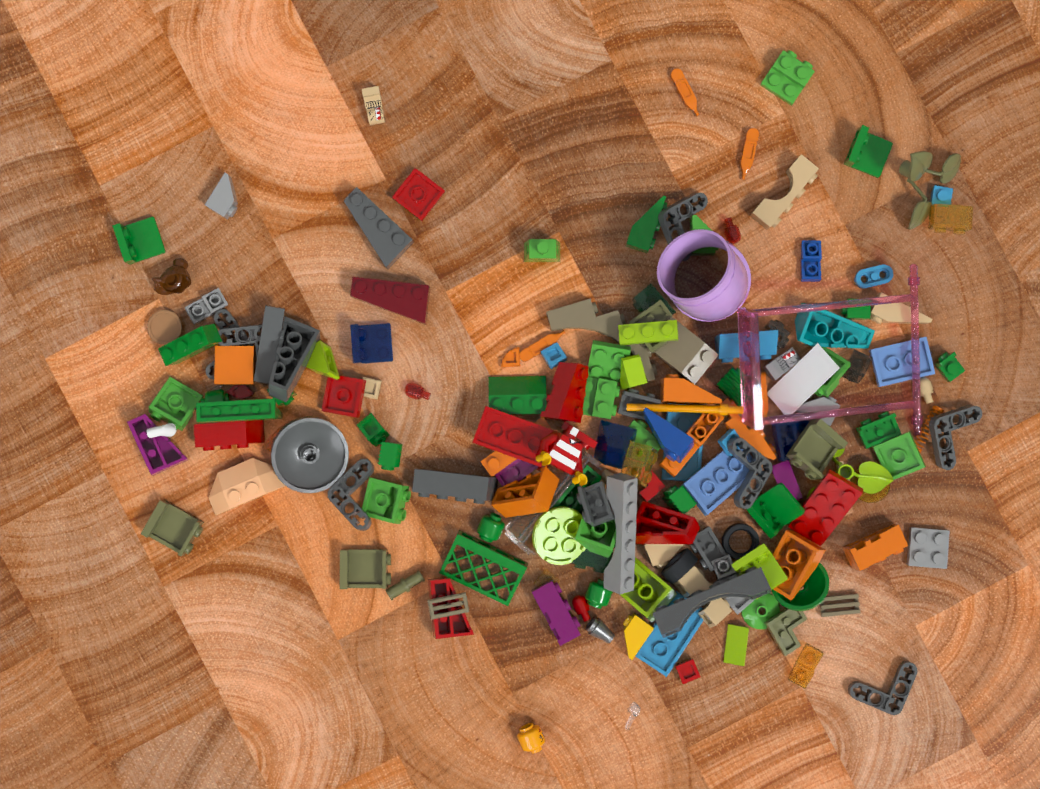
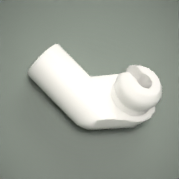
M168 423L147 429V435L149 438L157 436L171 437L175 435L177 430L173 423Z

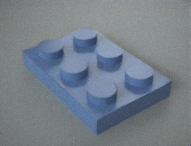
M927 337L869 350L878 387L936 374Z

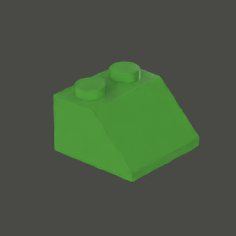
M582 516L575 540L590 552L609 558L616 542L615 519L593 527L588 522L586 523Z

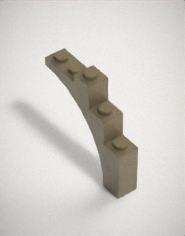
M591 298L546 312L551 332L562 329H585L608 336L617 343H619L618 325L626 324L623 313L619 314L618 310L596 317L595 314L598 313L596 303L591 302ZM645 344L624 345L631 347L630 354L632 356L640 355L647 382L655 380V375H657L656 367L650 363L649 357H652Z

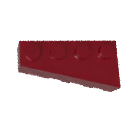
M352 277L350 294L352 298L426 325L430 296L429 285Z

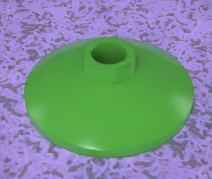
M768 593L759 599H755L741 613L744 621L752 628L767 629L764 622L778 614L780 607L775 597ZM761 607L765 609L764 614H759L758 612Z

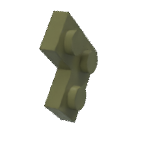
M659 300L629 321V323L667 321L672 317V314L663 301ZM668 342L644 344L653 354Z
M785 608L764 622L784 656H787L801 646L792 629L807 620L803 611Z

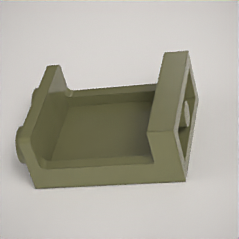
M821 418L811 419L786 456L795 467L801 468L805 472L804 474L807 478L820 480L825 477L822 472L837 450L844 449L848 442Z
M160 500L142 530L141 535L147 538L151 537L174 550L182 557L192 551L194 547L192 542L195 537L198 538L204 529L202 527L204 522L168 501Z
M341 549L340 589H387L388 585H391V573H388V565H391V554H388V549Z

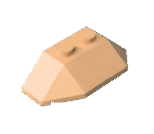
M252 458L218 472L209 495V500L215 515H219L283 488L286 485L279 480L271 464Z

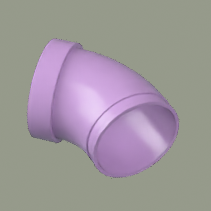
M692 230L675 238L661 254L657 266V279L661 289L683 314L695 320L711 322L729 317L743 305L750 291L751 273L746 259L738 248L716 232L710 230ZM704 247H716L728 252L726 272L712 290L695 298H680L677 296L674 283L675 274L679 264L688 254Z

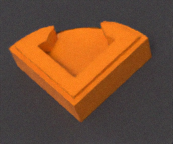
M519 347L513 348L505 354L501 368L520 367Z

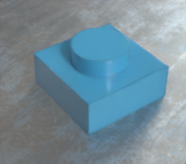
M934 185L930 198L932 206L950 208L953 188Z
M558 343L541 351V355L550 369L558 366L559 362L567 361V356Z
M729 429L717 441L727 456H733L727 449L728 441L733 437L740 438L735 429Z

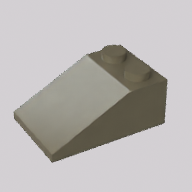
M677 321L679 340L667 341L666 345L654 353L682 378L696 384L717 358L718 354Z

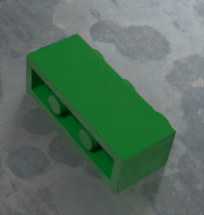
M215 324L204 325L158 348L165 366L179 364L222 342V339Z

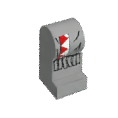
M791 347L762 368L771 380L775 381L797 364L801 358L794 348Z

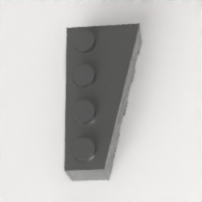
M357 187L343 200L388 270L414 243L413 239Z
M286 316L284 317L283 328L269 381V396L284 402L289 400L308 364L316 343L320 341V330Z
M425 469L414 470L412 492H417L420 497H430V494L437 495V499L448 500V496L455 497V501L466 502L467 499H474L473 503L485 504V501H493L498 489V479L496 477L447 473Z

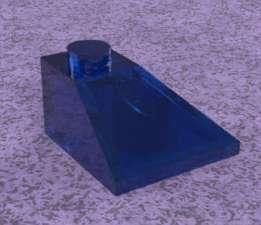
M601 420L594 458L604 465L618 469L630 467L637 429Z

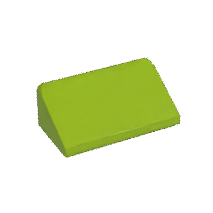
M728 624L724 663L739 666L745 665L749 633L747 626Z

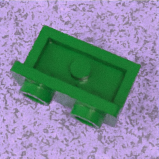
M886 411L878 414V419L872 421L869 418L860 422L861 426L856 427V430L865 449L901 435L895 419L896 413Z

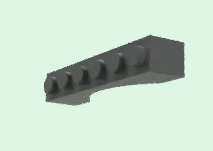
M749 568L741 576L733 575L727 579V582L722 584L720 582L714 583L706 591L698 590L691 594L692 597L687 599L679 598L673 602V605L668 607L663 605L655 609L656 612L652 614L662 637L665 638L681 631L689 617L710 601L725 597H743L754 600L771 593V588L762 568Z

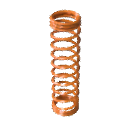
M933 405V411H930L931 415H927L929 419H925L926 423H923L924 427H921L922 431H918L920 435H916V437L919 436L929 440L921 434L924 433L931 436L922 429L924 428L930 431V429L926 427L924 424L929 425V422H927V420H931L929 416L934 417V415L931 412L939 415L940 413L942 414L945 411L942 408ZM917 437V439H914V441L917 440V441H920V442L926 444V442L922 441V440H921L920 438H918V437ZM915 441L917 446L924 448L922 445Z

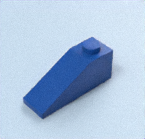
M645 408L644 418L665 456L673 462L681 463L694 446V439L648 408Z

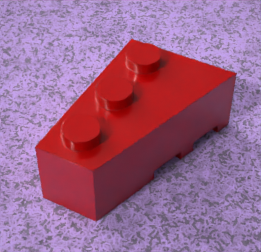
M559 362L551 383L554 387L551 395L546 397L548 404L545 411H541L540 417L563 422L581 423L589 366L579 363Z
M264 420L194 424L195 448L203 447V451L215 450L214 446H220V450L232 449V445H237V448H249V444L265 443Z
M642 501L636 514L635 544H693L700 526L695 517Z
M450 578L428 579L430 599L456 594ZM457 598V599H452V600H447V601L432 603V605H433V606H438V605H443V604L458 602L459 599ZM462 606L435 610L434 614L462 609ZM465 613L432 619L433 637L435 639L474 635Z

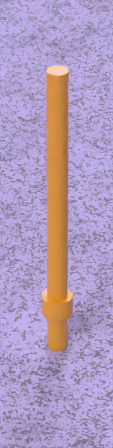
M627 403V411H644L645 408H648L652 412L720 413V415L744 413V406H728V404H720L719 406Z

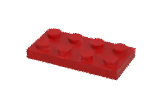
M485 406L472 443L543 468L545 466H542V461L537 462L535 455L539 451L540 440L554 430Z
M829 469L825 477L802 505L805 510L803 515L791 521L788 527L817 545L822 546L862 495L863 488Z

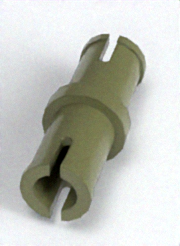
M418 570L405 579L401 578L400 582L386 589V592L390 599L393 600L404 592H410L411 588L425 580Z

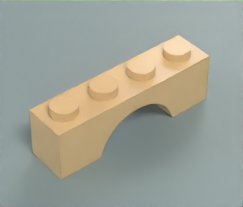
M801 154L786 171L790 181L787 195L778 200L764 198L750 216L767 230L771 226L775 228L782 220L779 216L783 212L787 213L792 208L793 204L791 202L795 197L799 199L806 191L803 187L807 183L811 184L818 175L815 173L819 168Z

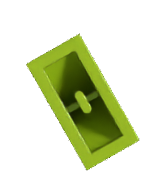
M318 341L306 367L317 374L338 380L340 376L331 347L322 341Z
M640 355L621 358L620 389L625 390L646 384L647 379Z

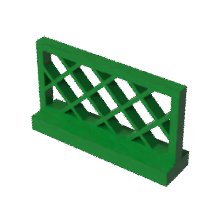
M276 399L196 403L197 423L282 419V412L276 407Z
M459 530L439 573L508 606L528 567V563ZM456 545L463 547L467 555L457 558L454 551ZM476 554L482 556L484 563L474 566L471 556ZM468 557L471 567L461 570L458 560ZM455 562L458 572L450 573L445 568L447 564ZM497 563L501 571L491 574L488 565ZM485 566L488 576L478 578L475 569ZM472 570L476 580L466 581L463 573ZM513 571L519 574L517 580L508 582L505 573ZM503 574L506 584L496 587L492 577ZM490 578L493 588L483 589L480 581ZM508 588L509 596L507 600L499 596L498 589Z

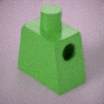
M557 239L527 240L524 243V262H560V242Z

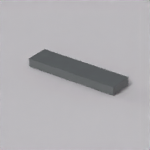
M265 306L254 381L269 384L279 345L285 308Z

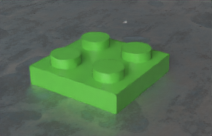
M593 340L588 362V377L620 382L621 358L630 356L631 347Z
M910 431L873 446L881 465L889 471L893 480L926 467Z

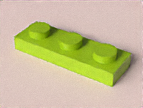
M677 320L618 325L620 345L679 340Z

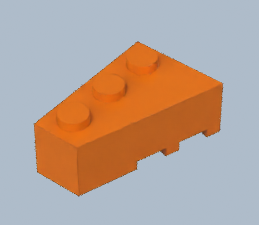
M545 466L541 468V472L535 475L530 473L526 475V479L520 482L515 480L498 488L491 506L505 518L548 512L560 479Z
M892 524L842 548L851 568L861 571L875 563L887 559L886 557L892 554L896 555L903 552V548L907 547L908 544L899 524Z

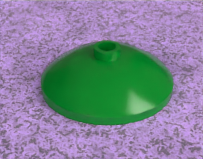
M819 562L816 569L803 585L804 589L799 590L793 600H789L773 589L772 593L782 606L790 610H810L821 604L826 598L829 591V576L826 569Z

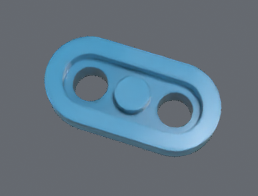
M885 264L862 269L855 274L854 282L862 289L883 285L892 280L893 270ZM880 272H884V273H885V277H884V278H881V277L879 276V273H880ZM861 276L866 277L865 283L861 281Z

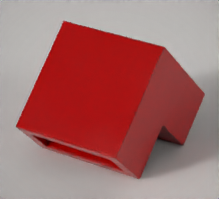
M647 468L639 475L646 485L638 493L646 502L666 487L650 468Z

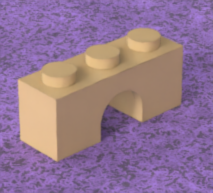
M693 566L674 585L686 598L698 590L703 592L710 589L709 586L712 583H709L704 578L705 575L701 569ZM719 598L705 604L698 614L711 628L722 621L732 610L729 608L730 605L726 599Z

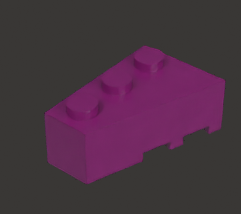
M146 414L127 422L152 476L188 461L166 436L148 437L147 429L157 426Z
M551 579L531 590L560 646L581 635L578 629L581 625L576 616L572 617L569 613L571 607L567 599L562 600L560 596L562 590L557 582L553 583Z

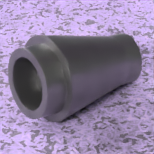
M593 617L586 626L589 635L608 644L615 637V634L610 631L600 618Z

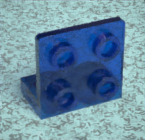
M390 323L350 325L354 364L393 361Z

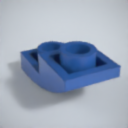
M821 240L801 241V282L821 281Z

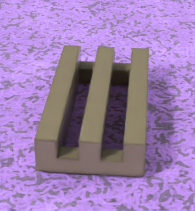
M466 592L427 600L431 620L469 612ZM463 598V601L438 606L432 605V603ZM464 605L463 609L434 614L435 610Z
M859 594L826 596L820 604L821 617L861 613L859 609L860 602L858 601ZM854 598V602L824 605V601ZM855 607V609L825 612V609Z

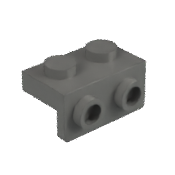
M628 388V391H623L617 414L645 420L644 411H627V403L661 404V400L657 399V395L647 393L646 396L639 395L638 390Z
M601 481L585 488L582 486L577 487L579 493L576 495L580 505H583L584 511L582 516L586 523L588 522V524L595 527L615 519L611 504L606 495L604 482Z
M710 526L699 531L693 544H689L694 553H699L701 557L699 562L704 570L708 568L710 572L714 571L711 561L727 555Z

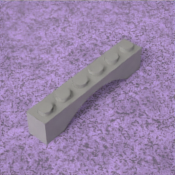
M623 473L607 476L606 495L615 518L616 544L613 556L608 566L604 569V589L617 594H624L634 590L638 478Z

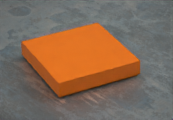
M215 346L214 384L254 385L255 347Z

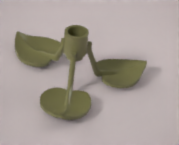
M927 151L911 153V162L905 160L901 164L899 173L908 178L907 182L922 197V201H919L913 210L907 229L911 230L922 224L929 216L932 203L927 201V197L913 181L919 180L926 172L941 176L940 182L943 184L950 182L959 170L961 163L960 154L954 153L950 155L944 162L940 172L928 169L932 163L933 155Z

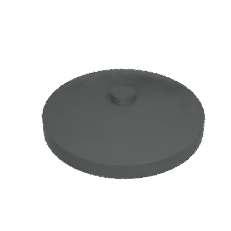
M307 416L289 422L278 432L271 447V463L275 474L288 488L301 493H317L333 486L344 474L349 459L348 445L342 432L333 423L320 417Z

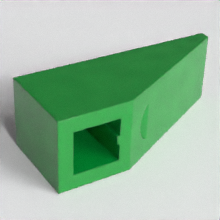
M666 196L660 198L632 226L625 245L626 247L647 253L649 249L653 250L656 241L653 236L655 231L660 229L658 216L663 209L667 208L668 204L665 202Z

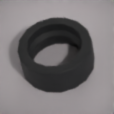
M743 523L729 526L722 536L724 551L730 557L737 560L760 546L757 532L751 526ZM738 530L747 532L752 539L750 549L744 553L733 551L729 544L731 535Z
M685 548L663 568L661 574L671 584H674L695 565L698 558L688 548Z

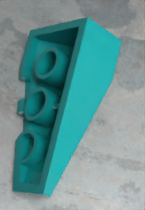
M801 303L795 318L797 341L812 347L818 343L821 347L868 349L875 330L813 304Z

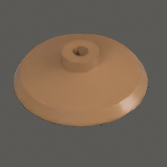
M161 310L150 317L147 330L152 340L159 344H168L179 337L182 325L179 317L174 312Z

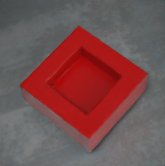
M693 658L675 665L682 684L701 677Z

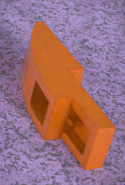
M728 398L722 400L721 403L728 404V406H737L732 399L729 401ZM728 413L729 419L723 422L728 430L735 429L740 438L746 440L767 459L775 460L777 458L775 456V453H777L771 443L767 444L764 439L766 435L760 427L752 426L748 429L747 426L749 424L743 415L739 416V414Z
M702 413L685 432L694 439V446L682 462H673L665 457L659 465L675 477L725 417L720 415V413Z

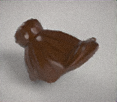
M175 259L172 264L173 266L167 268L160 278H152L154 281V291L161 295L180 294L191 285V277L187 271L188 262L185 259Z

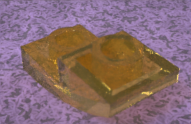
M806 643L791 670L788 680L805 689L815 674L814 670L824 655L823 651Z

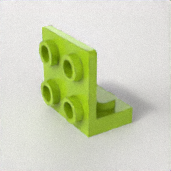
M764 543L731 564L740 576L745 574V571L749 568L756 567L757 569L761 567L771 590L788 580L781 566Z

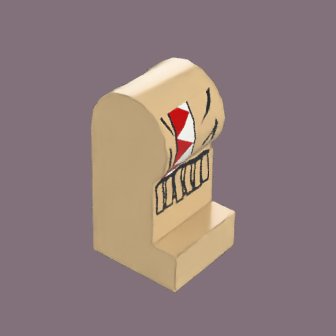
M379 86L362 89L369 124L385 123Z

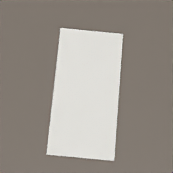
M817 343L767 392V395L788 419L840 368Z

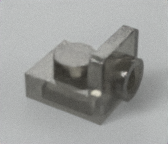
M854 349L849 358L851 366L842 377L858 384L865 376L872 357Z

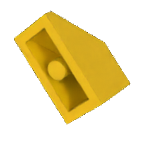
M635 613L632 616L628 615L623 622L627 655L631 660H633L654 630L652 625Z

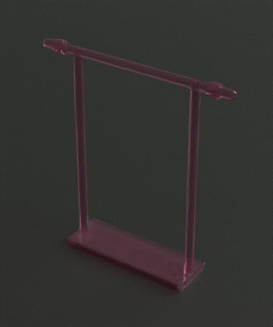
M916 264L910 265V277H908L910 294L761 309L737 308L741 404L744 406L742 423L754 430H762L763 425L913 408V415L911 416L914 436L921 435L919 431H921V424H923V416L921 415L918 306L920 277L918 276V266ZM910 302L912 401L762 417L758 317Z

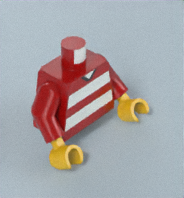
M569 425L564 434L553 431L541 439L539 451L535 455L537 462L542 461V466L551 464L565 473L574 474L575 477L572 478V483L575 485L580 483V486L587 484L588 479L583 474L582 468L583 445L574 440L579 432L577 428Z

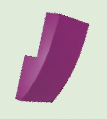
M789 460L773 465L772 472L776 483H783L797 501L803 499Z

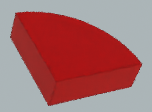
M234 385L226 391L236 398H248L254 395L247 385Z

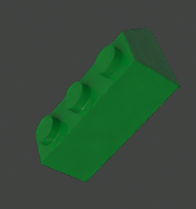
M546 376L488 377L490 408L510 415L541 414V411H545L547 406Z

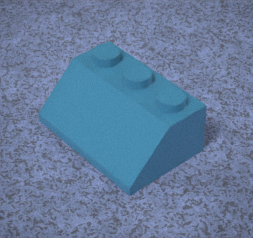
M778 330L719 334L715 337V349L718 354L716 360H722V363L733 362L734 358H741V362L752 361V357H760V360L771 359V356L777 354Z

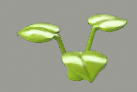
M845 448L838 449L832 458L833 462L839 466L836 473L847 480L853 476L859 477L858 486L863 488L865 493H877L893 481L889 471L876 462L868 461L862 463L859 466V474L854 472L852 466L848 464L843 465L835 457L841 456ZM813 487V488L808 492L807 498L810 496V494L813 492V490H814L816 487Z

